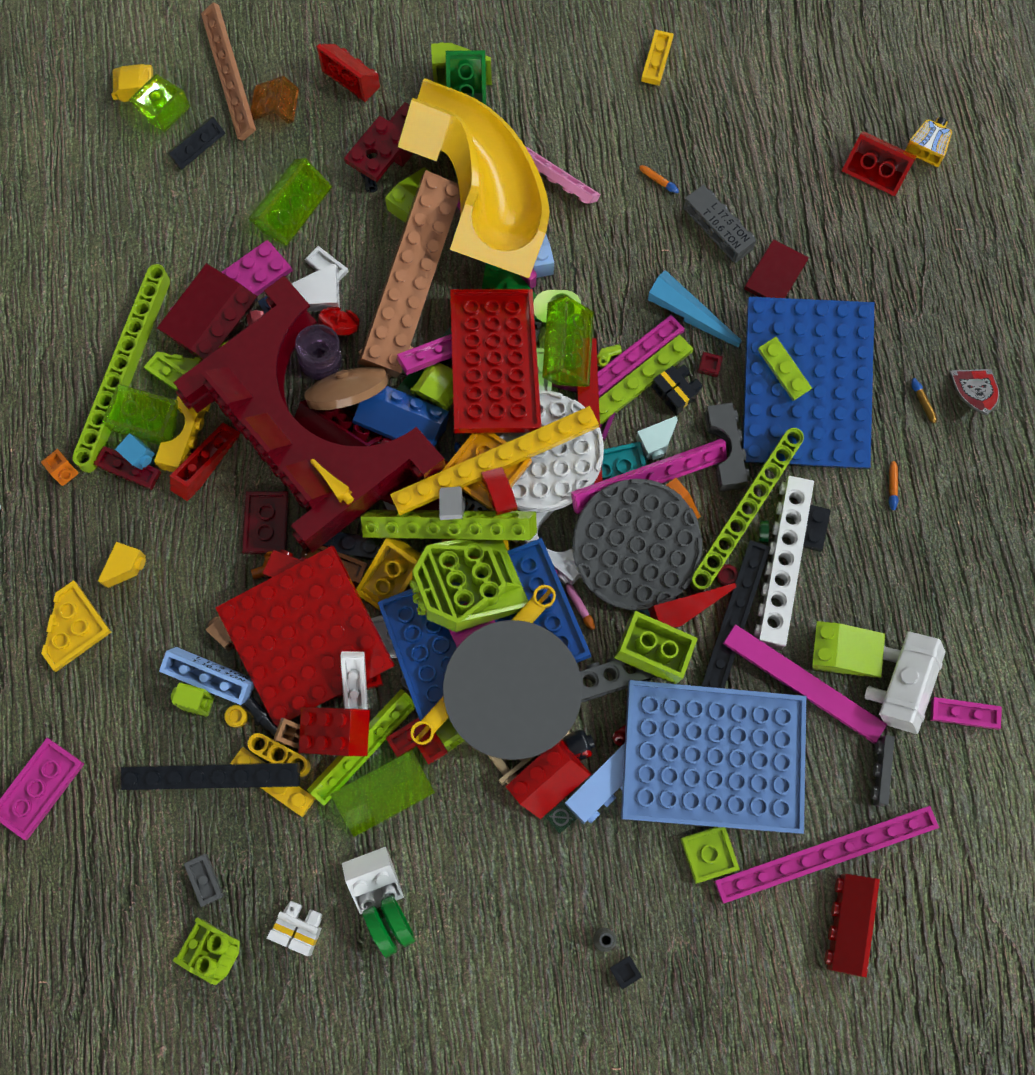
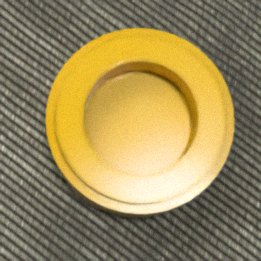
M232 705L226 710L224 718L229 726L240 728L247 723L248 713L242 706Z

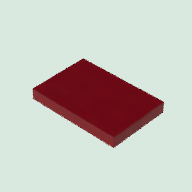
M773 239L744 289L758 297L786 298L809 257Z
M246 491L242 543L243 555H265L273 550L280 552L287 549L290 496L288 491Z

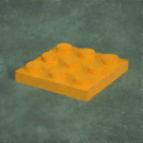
M472 433L442 471L507 442L494 433ZM531 458L504 469L511 488L532 463ZM482 480L462 488L463 492L491 511L494 510L489 501V493Z

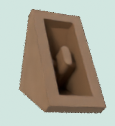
M281 718L273 740L299 750L300 725Z

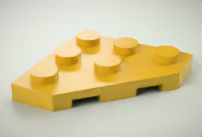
M74 580L55 593L53 601L55 604L53 612L50 614L46 631L48 632L46 643L43 645L41 652L55 672L111 633L109 627Z

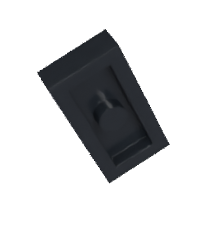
M810 505L803 544L804 548L820 552L823 550L831 509Z

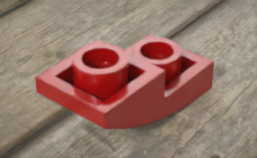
M500 467L481 472V479L489 493V501L496 515L517 510V503L503 468Z

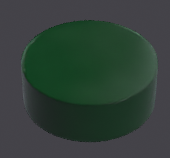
M761 520L759 523V541L768 542L769 521Z

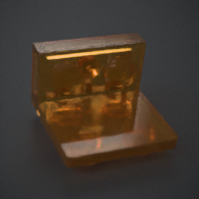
M285 76L256 85L251 105L253 120L275 113L288 124L294 122L299 88Z

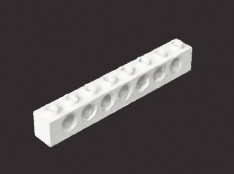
M788 476L786 481L782 482L779 494L782 495V500L778 502L776 507V514L779 517L778 522H774L772 529L775 540L770 543L769 554L772 555L771 562H767L765 575H768L767 583L764 582L761 595L764 596L763 604L760 603L757 616L761 617L760 624H756L754 630V637H757V639L769 647L780 650L787 643L814 486L813 480ZM789 498L797 499L798 504H792ZM786 518H792L795 524H789ZM783 537L789 538V539L791 540V543H792V544H791V545L785 544V543L782 541V538H783ZM778 558H785L788 561V565H782ZM775 578H781L785 585L779 586L776 584ZM771 599H778L781 603V606H774L771 602ZM767 620H775L777 622V627H770L768 625Z

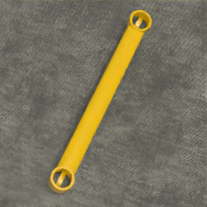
M549 585L537 587L532 598L512 620L533 623L546 608L553 605L556 598L554 589ZM541 589H547L546 593L537 601V592ZM552 593L551 602L543 605L542 603ZM444 696L420 722L415 723L411 728V737L415 743L425 745L431 742L434 733L449 718L444 703ZM425 724L426 727L414 738L415 728L418 725ZM431 729L429 739L419 742L428 730Z

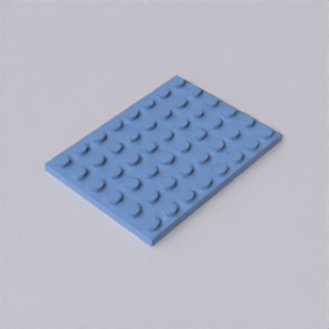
M629 680L621 819L804 834L806 696Z

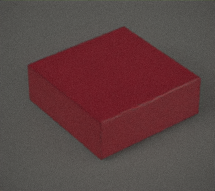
M703 352L697 373L718 378L723 356Z

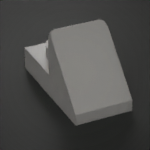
M440 488V520L462 519L466 507V498L462 496V488Z

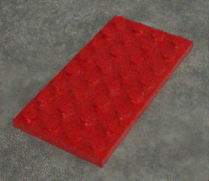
M450 289L454 433H528L541 428L533 289Z

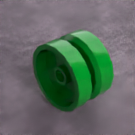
M393 895L381 900L380 906L384 916L374 905L362 911L368 931L385 958L397 953L398 947L394 936L403 947L416 942L413 931Z

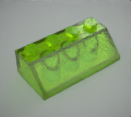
M306 158L294 159L248 219L262 233L287 246L333 186Z
M567 295L548 302L542 377L556 385L587 387L590 384L594 311Z
M411 750L331 793V796L353 837H356L433 795L435 791L414 751Z

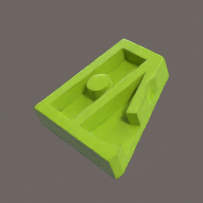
M156 352L144 368L176 391L178 388L173 382L202 360L198 357L192 359L178 354L169 355L164 352Z

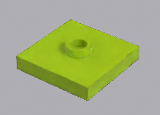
M715 827L680 838L695 884L740 870L726 828Z

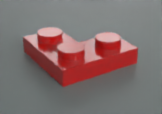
M419 718L386 737L397 758L415 747L419 748L428 765L448 754L436 732L428 744L419 745L414 742L411 737V728L415 723L420 722ZM425 724L418 725L415 728L414 738L426 727ZM431 729L428 730L419 742L429 739Z

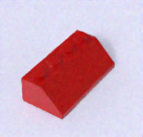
M841 874L840 878H837L835 883V892H838L837 901L833 902L831 911L832 916H834L833 926L830 925L828 931V939L831 940L830 949L826 950L824 958L827 970L867 978L880 879L851 874Z

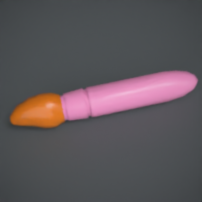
M567 584L566 590L582 616L584 624L589 629L595 630L593 618L589 615L577 591L571 584Z

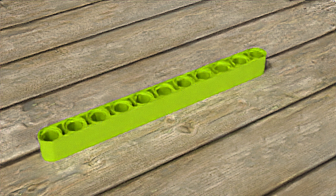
M160 264L151 265L145 274L72 457L74 463L86 473L93 472L97 468L94 462L103 446L107 444L170 285V278L164 267ZM111 401L108 406H105L107 402ZM100 420H104L102 424L97 425ZM96 438V441L90 444L91 440ZM89 457L87 462L82 463L85 458Z

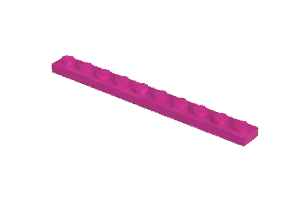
M927 806L714 882L722 904L938 829L939 826L931 807Z

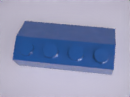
M386 386L375 396L359 403L352 423L392 440L417 427L430 443L435 446L446 430L449 411Z

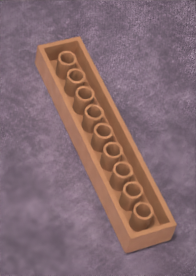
M425 170L420 178L357 364L365 367L382 368L386 371V374L394 378L401 374L402 367L397 361V354L405 352L410 348L460 198L458 183Z

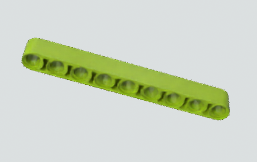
M797 428L788 429L779 440L693 574L690 586L694 591H705L719 573L802 444L804 435L801 430ZM787 436H793L796 439V444L790 443ZM776 453L783 454L785 461H779ZM765 471H771L774 474V479L767 478ZM760 488L763 496H756L753 489ZM742 506H749L752 513L745 514L742 511ZM737 523L740 526V532H734L730 524ZM719 541H726L729 545V549H721L719 547ZM708 558H713L717 561L716 568L708 566ZM696 576L705 578V586H699L696 583Z

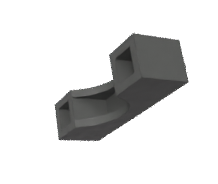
M732 403L707 406L705 419L708 433L725 440L729 451L728 459L719 464L716 470L719 492L744 489L747 482L750 481L749 469H745L744 465L746 453L745 449H741L742 433L740 429H737L736 424L738 422V412L733 409Z

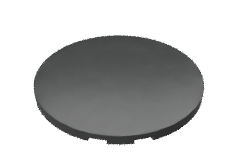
M630 479L613 483L596 493L586 503L577 518L572 538L575 566L586 586L601 600L622 609L647 610L654 605L674 600L692 582V576L697 570L702 556V537L698 525L699 522L694 511L682 496L662 483L647 479Z
M507 620L492 623L476 630L458 646L447 665L443 683V696L446 711L453 727L470 746L481 753L498 759L519 760L546 752L559 743L568 733L580 709L582 681L575 658L568 647L556 635L533 623Z

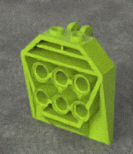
M455 539L427 545L412 571L410 586L412 592L415 593L412 599L414 603L418 604V615H425L427 620L454 632L518 613L528 602L503 540ZM470 556H477L478 558L471 559ZM450 563L453 566L446 567L444 564ZM482 574V575H485L486 577H485V578H479V577H477V575ZM458 582L461 585L453 586L451 583ZM490 593V594H493L494 596H493V597H486L484 594ZM465 601V602H467V603H469V604H468V605H460L459 602Z

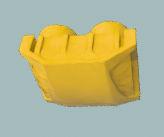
M138 64L113 69V92L111 93L113 100L119 99L122 102H128L135 96L141 100L149 99L152 96L154 84L152 65Z

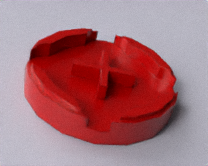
M328 307L320 312L318 324L326 332L336 335H350L358 330L359 318L350 310L344 312L339 307Z

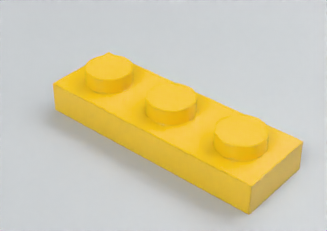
M655 29L641 82L660 86L673 41V33Z

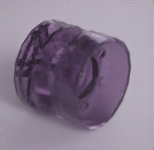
M318 324L307 326L300 331L296 337L295 348L301 371L307 377L314 380H321L337 373L342 363L337 333L330 327Z

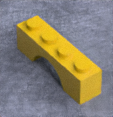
M177 396L175 406L184 415L185 425L182 432L176 438L160 443L154 460L159 469L174 472L191 455L192 449H195L197 446L198 432L204 426L205 412L210 409L211 404L199 413H196L193 408L188 409L179 396Z

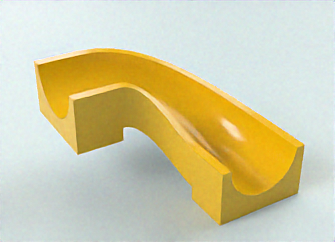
M424 78L418 98H412L398 147L434 161L438 160L441 151H443L452 161L459 185L460 220L450 250L529 278L546 235L550 213L546 190L530 153L514 130L490 107L465 93Z

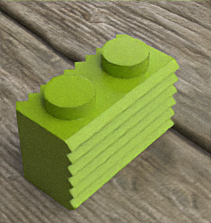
M180 682L177 687H174L171 693L173 705L183 711L195 713L196 715L209 716L215 696L205 689Z

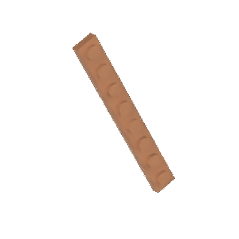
M213 2L201 15L237 139L244 141L256 131L220 7Z

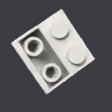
M386 847L342 863L345 882L360 914L373 905L377 908L381 907V900L390 895H393L396 901L404 898Z

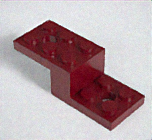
M404 102L389 121L379 115L344 157V162L375 182H378L393 162L403 167L414 154L398 147L410 104ZM370 153L377 154L376 158H367Z

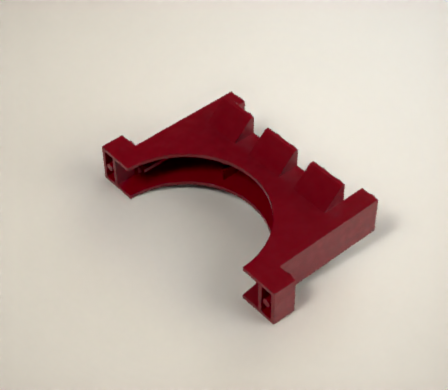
M283 276L264 290L267 296L265 301L270 307L267 313L173 383L178 388L175 393L188 409L193 408L196 413H199L215 401L224 415L232 421L231 423L250 441L253 448L257 451L256 453L267 463L273 474L290 489L295 500L307 512L291 524L295 530L292 535L304 550L308 548L313 553L409 476L412 475L419 482L441 472L446 464L443 456L417 427L401 437L386 443L371 446H347L329 442L314 435L291 415L287 407L284 386L287 365L301 338L317 324V321L307 311L311 307L310 304L290 281ZM311 459H315L325 470L349 487V490L352 492L350 495L354 498L352 503L346 504L344 500L341 503L339 502L327 482L311 464Z

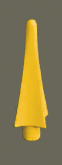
M311 459V464L327 482L339 502L341 503L344 500L346 504L352 503L354 498L350 495L352 492L349 490V487L325 470L315 459Z

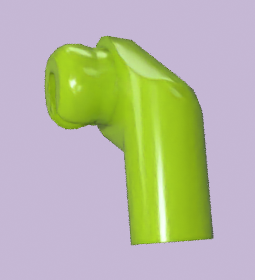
M620 344L602 348L597 355V365L605 367L612 356L620 355L622 353Z

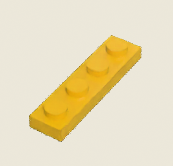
M242 747L230 764L265 762ZM300 786L260 787L301 817L306 814L316 799Z

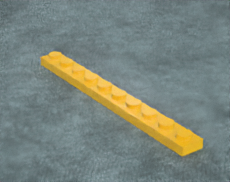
M588 406L390 495L401 516L439 499L440 488H464L482 480L481 472L500 467L503 470L597 429L599 428V423L591 407Z

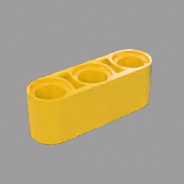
M260 733L253 734L249 738L248 748L257 756L270 763H292L302 760L304 767L300 771V777H304L310 772V762L297 752ZM263 739L265 741L263 749L256 750V742ZM278 750H283L284 758L280 761H275V753Z

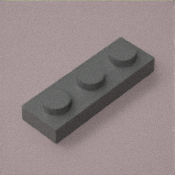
M885 735L881 737L880 740H877L875 746L878 761L874 764L873 776L876 777V782L871 789V799H874V806L884 807L889 804L894 736Z

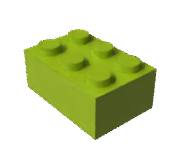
M635 611L627 622L614 658L672 684H678L684 678L698 638Z

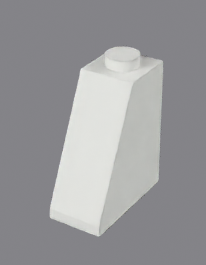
M330 264L291 283L310 304L311 307L307 311H322L328 307L340 308L339 271L336 264Z

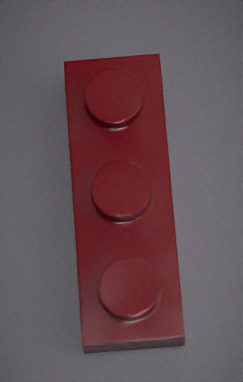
M103 446L94 462L96 467L151 491L162 473L159 469L150 465L141 470L129 463L119 452Z

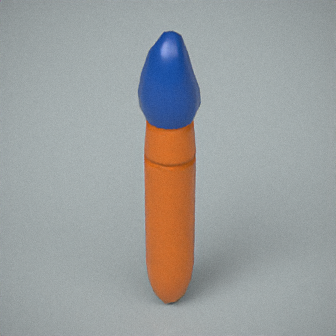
M639 166L643 174L665 187L669 192L679 193L674 183L669 182L647 166Z
M892 461L889 467L890 497L888 502L893 511L896 510L899 502L898 466L895 461Z

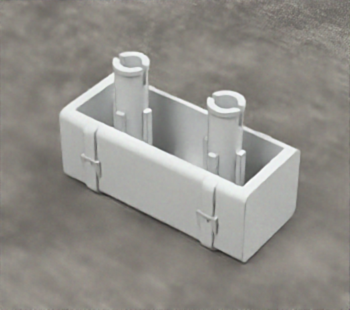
M908 631L901 650L884 646L883 660L896 663L887 691L868 686L865 692V699L882 703L879 715L887 726L918 734L925 718V712L939 670H941L945 649L940 639Z

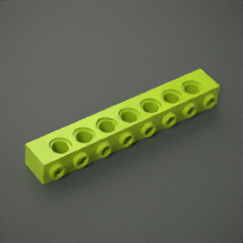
M369 510L361 516L362 534L365 538L531 540L537 533L536 511H511L496 515L495 511H464L462 519L440 520L439 510H412L401 516L397 510Z

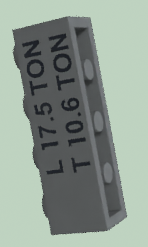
M703 184L685 197L683 209L734 263H737L753 251L756 243L754 235L742 226L741 221L729 212L727 206L716 198L712 190L707 189Z

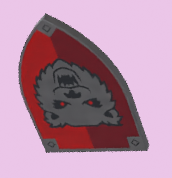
M991 369L950 371L955 390L964 403L984 415H988L995 408L999 399V388Z

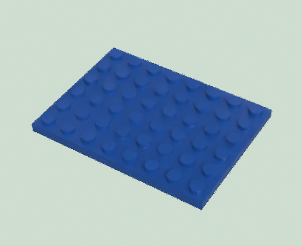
M748 297L742 449H745L746 461L744 463L765 464L788 429L797 428L802 431L804 440L788 465L871 468L875 302ZM774 337L778 338L812 387L810 391L795 401H792L757 350ZM787 436L790 443L796 444V439L793 436ZM776 453L779 461H785L783 454Z
M540 538L509 550L508 554L528 601L532 598L535 589L541 585H549L556 594L553 605L546 608L533 624L539 625L556 635L571 651L576 663L592 657L543 539ZM482 574L477 575V577H479V578H485V577H486L485 575H482ZM458 582L451 583L453 586L461 585ZM412 589L379 601L378 605L416 712L421 721L443 697L445 672L457 646L449 629L427 620L425 615H418V604L414 603L412 599L415 593L412 592ZM541 589L537 592V601L546 593L547 589ZM490 593L484 594L486 597H493V596H494L493 594H490ZM552 593L542 603L543 605L551 602ZM465 601L459 602L460 605L466 603ZM517 613L496 619L495 622L512 620Z

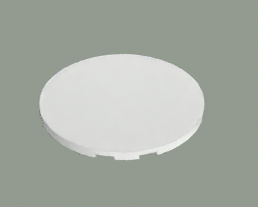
M539 390L542 427L585 408L578 401L563 396L561 393ZM600 428L531 457L532 463L512 487L517 509L536 512L558 510L572 504L571 492L594 484L600 473L604 457V444ZM527 433L494 434L509 442Z

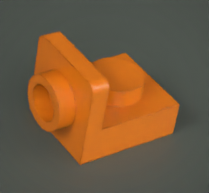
M58 448L41 461L46 470L61 486H64L78 475V471Z

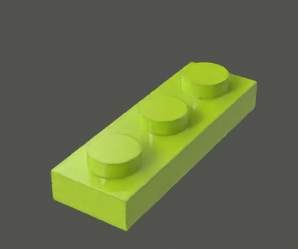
M774 337L757 349L792 401H795L812 389L777 337Z

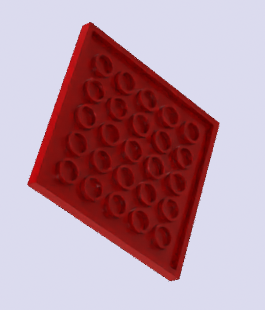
M334 546L328 547L215 607L276 726H279L281 718L291 720L301 715V707H316L343 693L342 651L365 652L366 680L395 666Z

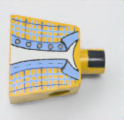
M938 117L935 122L926 120L910 139L905 151L917 156L916 158L939 167L946 154L952 135V130L946 127L947 120L943 117Z

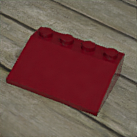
M206 263L157 329L194 356L204 360L219 349L223 342L229 340L256 304L257 296L237 281Z

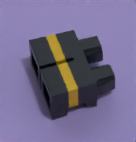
M685 364L677 368L671 366L655 377L651 388L662 400H665L664 403L676 416L689 403L695 401L696 395L703 387L698 379H694L690 383L685 380L690 375V371Z

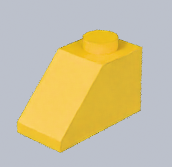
M116 542L98 582L109 588L137 576L139 570H142L145 566L146 555L141 550Z

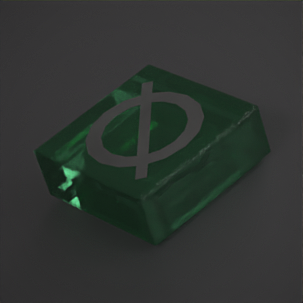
M560 802L545 815V818L559 834L577 820L563 802Z

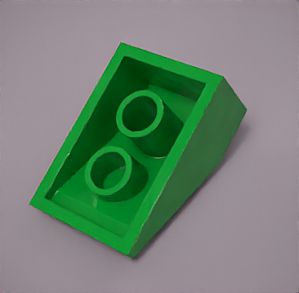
M485 50L446 51V86L465 93L486 105Z

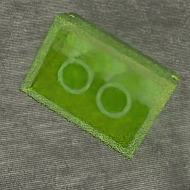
M117 384L102 422L110 431L124 435L130 433L141 440L160 445L161 442L172 440L176 430L178 401Z

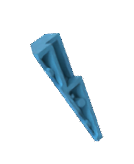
M666 270L658 276L649 292L648 301L684 317V322L739 347L742 340Z

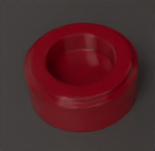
M725 564L717 574L716 580L721 586L733 584L736 582L738 571L734 566Z

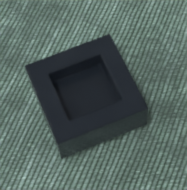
M630 955L609 968L622 990L642 978Z

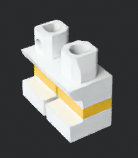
M290 901L285 907L284 912H279L278 919L266 939L305 956H311L322 929L319 927L322 914L310 909L305 921L299 919L298 915L302 905Z

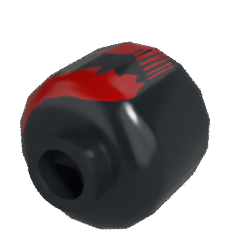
M584 730L574 731L563 738L568 749L580 761L590 758L593 753L592 748L596 747L592 735H586Z

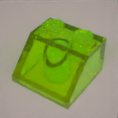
M157 74L129 99L152 125L163 132H166L191 107L182 89Z

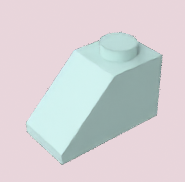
M676 416L637 432L636 441L641 443L646 461L649 459L657 460L664 456L678 421Z

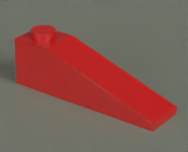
M222 423L170 475V491L189 501L203 486L240 436V432Z
M733 583L654 605L648 608L650 617L678 628L735 589L736 584Z

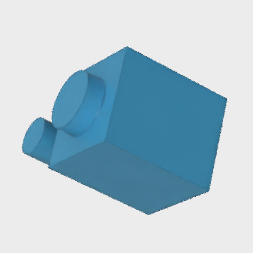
M130 433L115 449L129 463L141 470L148 465L152 467L155 465L152 458L155 453L139 438Z

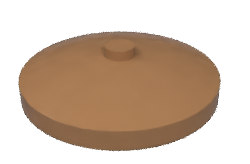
M359 367L341 370L313 384L307 389L304 397L307 406L311 409L332 410L343 408L367 400L381 392L388 384V377L386 371L379 367Z

